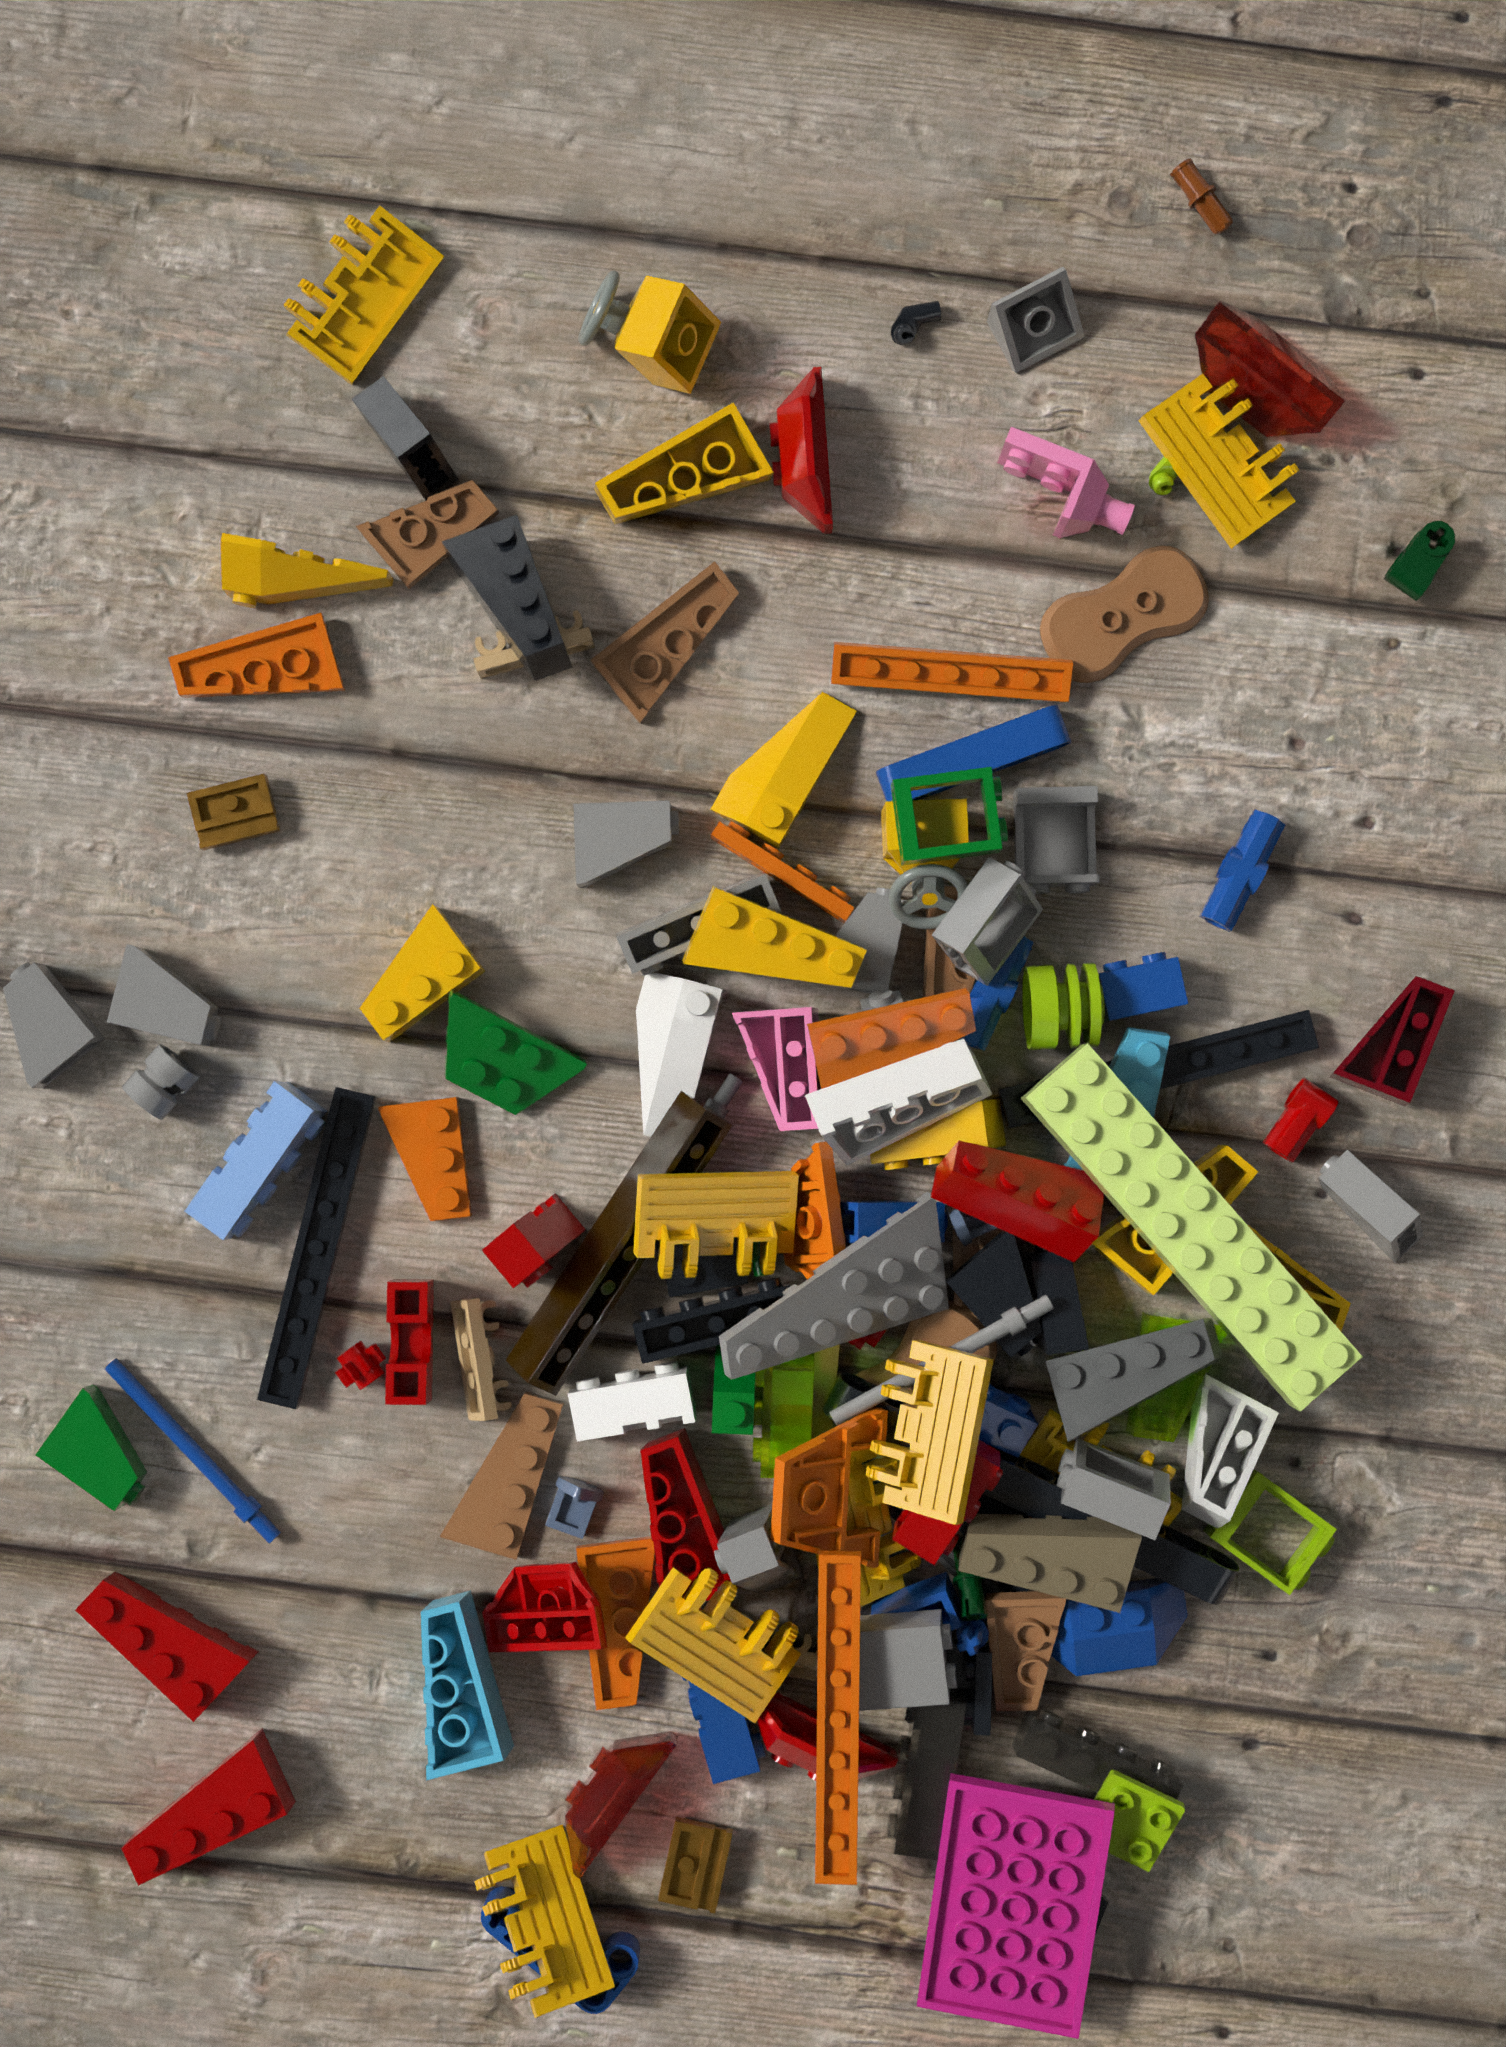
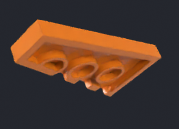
M321 612L168 657L178 694L182 698L345 691L324 615Z
M967 988L807 1024L821 1089L933 1050L976 1031L970 994Z
M651 1536L579 1545L576 1547L578 1565L600 1596L607 1635V1648L589 1650L596 1710L636 1705L643 1651L632 1645L625 1637L649 1603L655 1554L654 1543Z

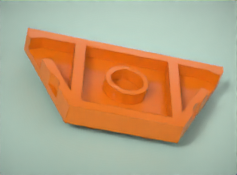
M827 1142L814 1143L811 1147L813 1153L806 1159H799L791 1167V1171L799 1175L793 1253L783 1254L785 1265L795 1272H801L807 1280L814 1275L813 1271L846 1248L833 1149Z

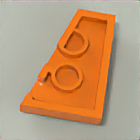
M458 1097L377 1107L430 1221L472 1216Z

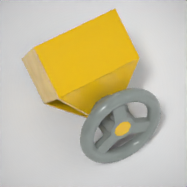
M610 271L600 285L587 312L579 333V343L583 346L589 345L601 327L616 335L615 350L653 385L691 394L722 322L685 284L651 276L645 277L629 305L619 300L616 301L613 298L619 285L620 275L617 271Z
M967 799L912 801L919 849L969 842ZM886 801L881 811L883 860L900 874L890 889V908L898 920L910 927L924 930L936 929L956 902V900L945 896L943 879L950 881L956 887L958 898L968 886L963 876L952 869L960 858L901 866L893 801ZM908 884H911L913 898L901 903L903 890ZM937 907L946 911L942 915L929 918L911 914L921 908Z

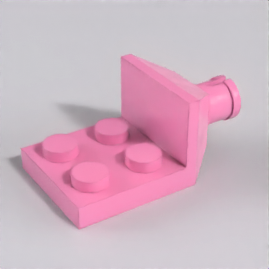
M1014 427L1010 428L997 463L1003 465V469L1007 473L1016 477L1024 478L1028 475L1041 480L1040 484L1051 491L1062 492L1064 489L1070 492L1053 536L1063 538L1089 532L1093 524L1107 527L1121 535L1124 534L1135 505L1125 503L1106 494L1109 484L1094 459Z

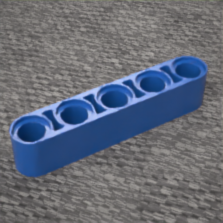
M1052 705L890 764L877 770L876 775L886 801H893L891 793L893 779L992 767V773L1062 748L1072 741L1058 705ZM959 785L911 791L912 801L927 798Z

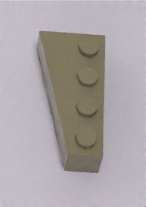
M976 1514L971 1523L966 1524L959 1550L958 1571L1120 1613L1142 1536L1097 1517H1087V1520L1062 1519V1516L1046 1515V1519L1024 1518L1023 1515Z

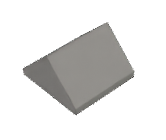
M1064 267L993 302L987 318V323L1015 373L1085 338L1067 271Z

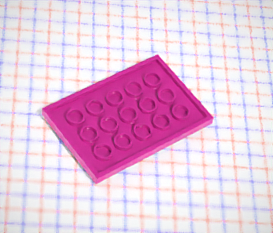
M950 1773L916 2007L1079 2039L1114 1819V1803Z

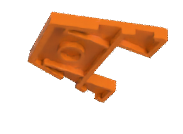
M879 1407L871 1408L775 1458L770 1540L783 1546L819 1554V1550L861 1551V1564L871 1568L878 1567L881 1531L872 1527L846 1530L851 1452L870 1449L871 1441L873 1440L886 1441L887 1410Z

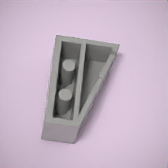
M772 1504L731 1519L717 1543L718 1549L714 1551L721 1573H728L732 1584L758 1594L805 1578L794 1549L770 1540Z

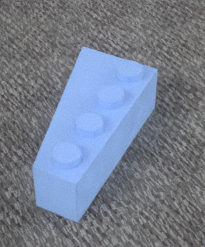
M274 1081L266 1092L273 1097L271 1101H266L260 1108L254 1109L246 1121L248 1122L247 1127L251 1130L247 1135L241 1134L232 1141L223 1156V1160L227 1164L223 1169L217 1166L212 1170L184 1211L222 1240L231 1239L234 1235L239 1238L248 1229L253 1221L249 1214L258 1203L263 1206L272 1197L278 1187L274 1184V1181L282 1171L288 1173L296 1165L302 1155L298 1152V1149L306 1139L312 1141L326 1123L322 1120V1117L327 1110L290 1082Z

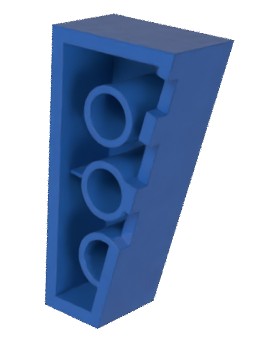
M688 1681L690 1688H688L689 1703L695 1721H699L701 1728H698L699 1737L713 1784L760 1772V1758L766 1757L761 1733L753 1734L749 1719Z

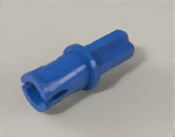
M987 1617L985 1619L980 1618L978 1621L962 1620V1627L957 1628L956 1632L958 1639L956 1645L959 1652L967 1650L969 1656H974L986 1644L989 1637Z

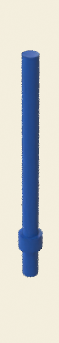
M117 1358L106 1366L104 1370L236 1508L233 1512L243 1523L248 1521L269 1544L281 1534L277 1527L260 1511L261 1504L252 1495L247 1497Z

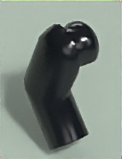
M939 301L903 307L891 326L892 340L899 345H908L913 342L921 324L941 321Z

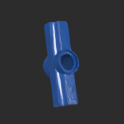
M1256 809L1252 812L1235 847L1232 846L1224 857L1216 874L1218 880L1199 917L1217 928L1228 932L1233 930L1249 896L1257 891L1269 867L1267 861L1286 824L1266 812Z
M1023 936L988 986L975 979L970 992V1000L976 1031L958 1040L965 1039L970 1047L983 1052L986 1050L1001 1014L1006 1013L1019 984L1017 981L1018 976L1032 950L1033 941Z

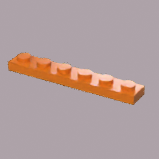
M834 642L831 684L1069 702L1073 661Z

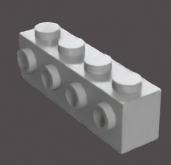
M764 872L723 888L725 891L774 911H781L767 875ZM709 894L616 933L632 974L641 971L642 976L660 970L664 967L662 961L676 955L679 960L683 959Z

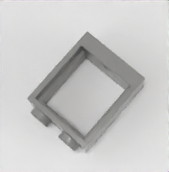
M990 857L932 934L933 938L957 969L988 986L1043 910L1035 897L1037 891L1023 879L1025 873L1010 861H1005L1004 864H1001Z
M1077 1439L1073 1451L1065 1449L1058 1467L1060 1475L1057 1487L1062 1488L1061 1504L1156 1540L1171 1504L1169 1474L1081 1439Z

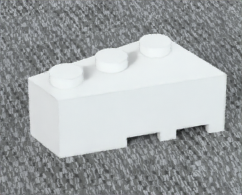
M678 1361L655 1365L654 1373L640 1375L639 1369H632L615 1373L616 1380L600 1383L599 1377L576 1381V1388L570 1389L568 1398L577 1442L625 1434L626 1431L645 1427L648 1430L662 1427L661 1424L683 1420V1424L696 1422L697 1409L688 1366L679 1367Z
M1206 1374L1194 1384L1181 1509L1217 1529L1228 1523L1233 1516L1279 1412Z

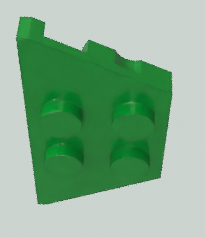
M451 989L448 996L449 1013L444 1072L446 1080L517 1115L585 1069L587 1063L579 1056Z

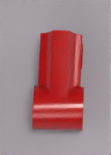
M1302 1078L1287 1097L1284 1104L1286 1109L1262 1143L1278 1156L1293 1163L1314 1131L1320 1129L1331 1117L1339 1101L1307 1078Z

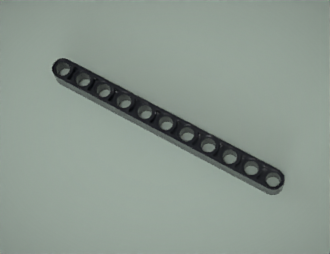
M842 1372L822 1408L823 1412L833 1420L829 1413L830 1411L877 1385L854 1374ZM889 1398L874 1406L888 1411L886 1442L910 1448V1443L894 1439L900 1404L906 1403ZM993 1447L1000 1452V1469L1003 1470V1473L992 1491L985 1489L983 1494L1032 1518L1046 1519V1515L1062 1516V1519L1087 1520V1517H1094L1061 1504L1062 1488L1057 1487L1059 1473L1022 1455H1019L1017 1458ZM1162 1524L1156 1540L1141 1535L1142 1539L1134 1563L1135 1568L1210 1604L1218 1605L1222 1602L1240 1569L1239 1565L1232 1558Z

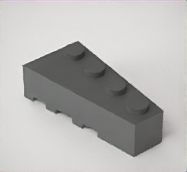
M1204 1318L1048 1360L1046 1365L1067 1441L1069 1442L1083 1437L1092 1430L1117 1418L1126 1411L1151 1399L1224 1357L1212 1318Z

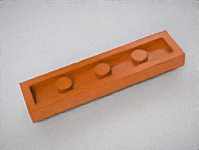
M719 821L711 833L713 841L845 924L854 910V907L848 904L851 900L850 896L832 885L829 890L815 883L818 876L800 864H797L796 868L793 869L781 861L784 854L764 842L762 847L754 844L748 840L751 834L735 822L730 821L729 825L726 826Z

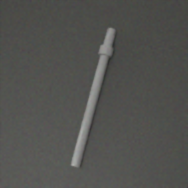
M1044 1295L1018 1310L1016 1307H1013L1002 1313V1319L955 1343L949 1348L974 1353L1009 1333L1014 1336L1027 1329L1025 1324L1054 1308L1047 1295ZM922 1361L917 1365L925 1367L926 1362ZM898 1374L829 1413L836 1426L889 1399V1397L880 1394L883 1384H895L902 1388H909L914 1385L915 1378Z

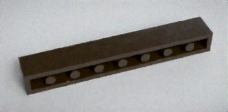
M680 1091L513 1347L506 1361L528 1384L555 1396L558 1394L646 1258H637L633 1253L638 1174L702 1173L733 1125L709 1106Z

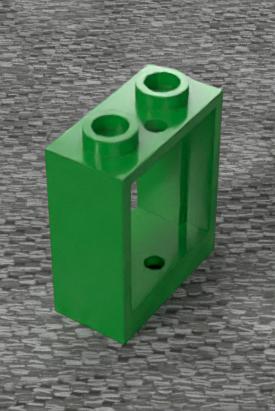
M992 767L892 780L891 793L901 866L995 854L1003 849L1002 842H1008L1005 817L998 818L996 802L1002 801L1000 777H993ZM980 782L988 840L919 849L911 791Z

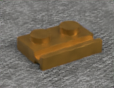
M265 774L187 793L195 830L200 841L199 846L202 850L281 831L276 818V810L268 777Z
M676 1816L658 1901L698 1910V1908L709 1910V1913L715 1914L733 1829L718 1828L713 1824Z

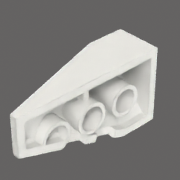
M654 972L645 975L636 1007L643 1135L652 1136L680 1091L695 1098L723 989Z

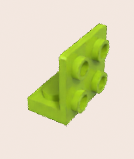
M1116 1770L1109 1772L1094 1800L1115 1804L1108 1853L1150 1872L1183 1816L1185 1804Z

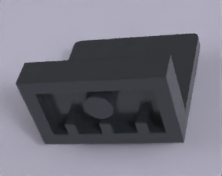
M953 1642V1649L946 1650L947 1662L955 1663L957 1674V1688L950 1689V1703L947 1705L906 1707V1721L909 1724L971 1725L974 1735L991 1736L992 1651L990 1646L986 1643L978 1650L977 1654L969 1656L967 1650L959 1652L956 1645L957 1642Z

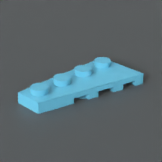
M1127 1027L1109 1068L1154 1118L1170 1036L1164 1032ZM1071 1155L1067 1163L1063 1164L1064 1166L1083 1170Z

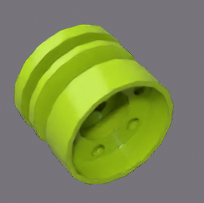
M1083 963L1080 981L1076 966L1074 964H1067L1063 982H1057L1056 973L1052 965L1024 967L1022 1010L1025 1040L1029 1050L1056 1049L1059 1033L1062 1030H1065L1067 1041L1071 1048H1078L1081 1030L1085 1044L1088 1043L1091 1047L1099 1046L1101 1028L1104 1023L1105 1006L1103 988L1099 981L1096 964Z

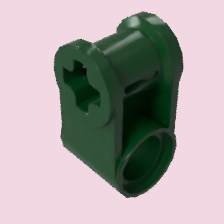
M1433 521L1426 524L1413 536L1407 547L1396 558L1383 580L1417 601L1427 590L1435 578L1437 570L1453 549L1455 544L1453 528L1443 521ZM1431 536L1438 539L1434 550L1428 546Z

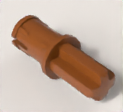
M1188 158L1173 169L1170 175L1190 201L1188 203L1190 209L1196 208L1214 234H1221L1233 224V219L1215 195L1216 187L1207 183L1193 163V160Z

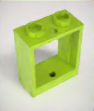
M1253 1469L1231 1520L1218 1529L1208 1524L1203 1531L1288 1595H1291L1294 1589L1300 1590L1306 1584L1311 1575L1309 1568L1318 1556H1325L1331 1549L1335 1541L1333 1535L1337 1529L1257 1470ZM1264 1490L1271 1493L1313 1524L1311 1530L1279 1574L1230 1539Z

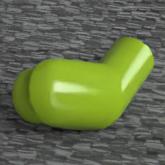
M1163 457L1149 475L1150 488L1157 495L1161 496L1167 495L1173 490L1171 486L1174 485V480L1178 476L1167 458Z

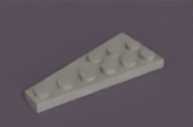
M924 1193L916 1199L917 1204L903 1214L897 1212L886 1220L887 1225L870 1237L862 1236L813 1271L814 1275L799 1286L796 1284L790 1286L782 1292L783 1297L764 1310L761 1308L757 1309L721 1334L719 1341L724 1374L731 1380L949 1309L936 1200L931 1198V1193Z

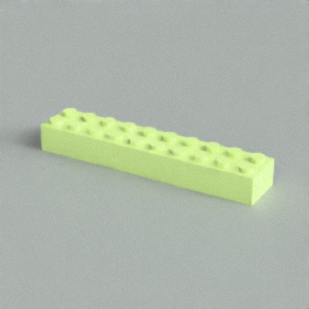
M1088 1043L1080 1045L1021 1097L1022 1101L1289 1406L1301 1412L1363 1357Z

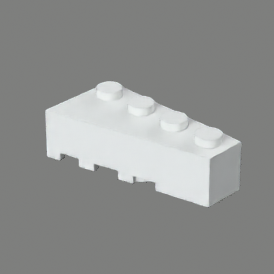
M961 1039L806 1094L805 1097L821 1136L846 1165H849L992 1095V1092L975 1054L965 1039Z

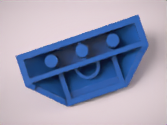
M1158 1578L1129 1581L1120 1613L1066 1599L1051 1656L1075 1676L1157 1665L1188 1616L1185 1593L1183 1590Z

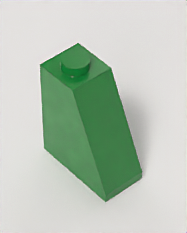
M717 1345L713 1387L712 1433L753 1435L755 1372L731 1380L724 1374L720 1345Z
M94 1384L82 1388L35 1455L111 1510L116 1511L125 1504L132 1506L145 1488L141 1481L148 1472L101 1390Z

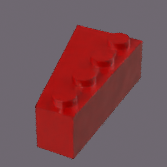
M958 1140L936 1167L931 1198L1075 1262L1099 1237L1104 1193L1084 1170Z
M683 1428L648 1441L640 1450L646 1500L649 1504L651 1520V1539L654 1543L656 1559V1579L660 1587L674 1567L692 1581L682 1595L684 1597L701 1571L705 1568H711L717 1572L718 1579L714 1585L715 1587L712 1588L711 1593L705 1600L708 1601L724 1581H731L728 1573H721L714 1551L718 1549L717 1543L724 1532V1528L686 1429Z
M113 1572L99 1583L75 1611L194 1722L259 1651L249 1645L244 1646L228 1637L229 1634L206 1625L194 1618L190 1612L181 1607L176 1608L160 1599L161 1596L120 1573Z
M263 1728L135 1832L121 1849L138 1886L289 1813L296 1800Z

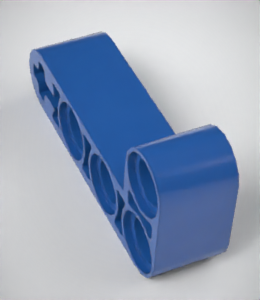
M503 1886L494 1888L488 1894L484 1906L492 1900L515 1894V1891ZM519 1905L509 1908L507 1913L503 1912L499 1916L496 1914L485 1916L482 1909V1926L490 1935L514 1953L504 1917L520 1911ZM623 1931L616 1932L602 1945L615 1987L605 1991L603 1994L576 2002L575 2004L585 2012L590 2014L604 2012L635 1975L638 1969L640 1945L634 1935ZM531 1946L514 1954L518 1957L533 1951V1948ZM621 1949L627 1951L632 1958L628 1962L618 1963L611 1957V1953ZM537 1961L528 1964V1966L541 1975Z

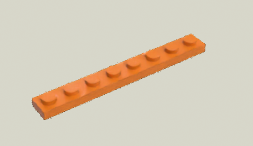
M819 1550L815 1884L857 1885L861 1551Z

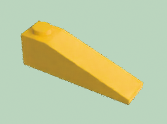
M222 533L221 536L222 590L230 598H233L232 603L239 606L256 608L257 602L276 604L392 587L393 577L386 569L338 558L333 559L331 565L325 563V558L315 555L311 551L300 549L299 552H293V555H289L284 550L276 548V543L226 533Z
M822 692L728 777L710 811L728 821L735 822L749 833L780 849L857 711Z

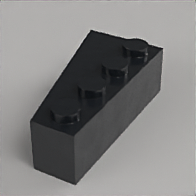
M517 514L442 541L453 569L468 586L476 601L481 604L494 626L502 633L508 645L534 681L573 668Z

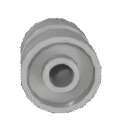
M159 1044L145 1059L146 1069L136 1070L122 1085V1089L140 1107L154 1117L163 1120L177 1104L175 1096L178 1093L186 1094L200 1076L179 1055L163 1044Z

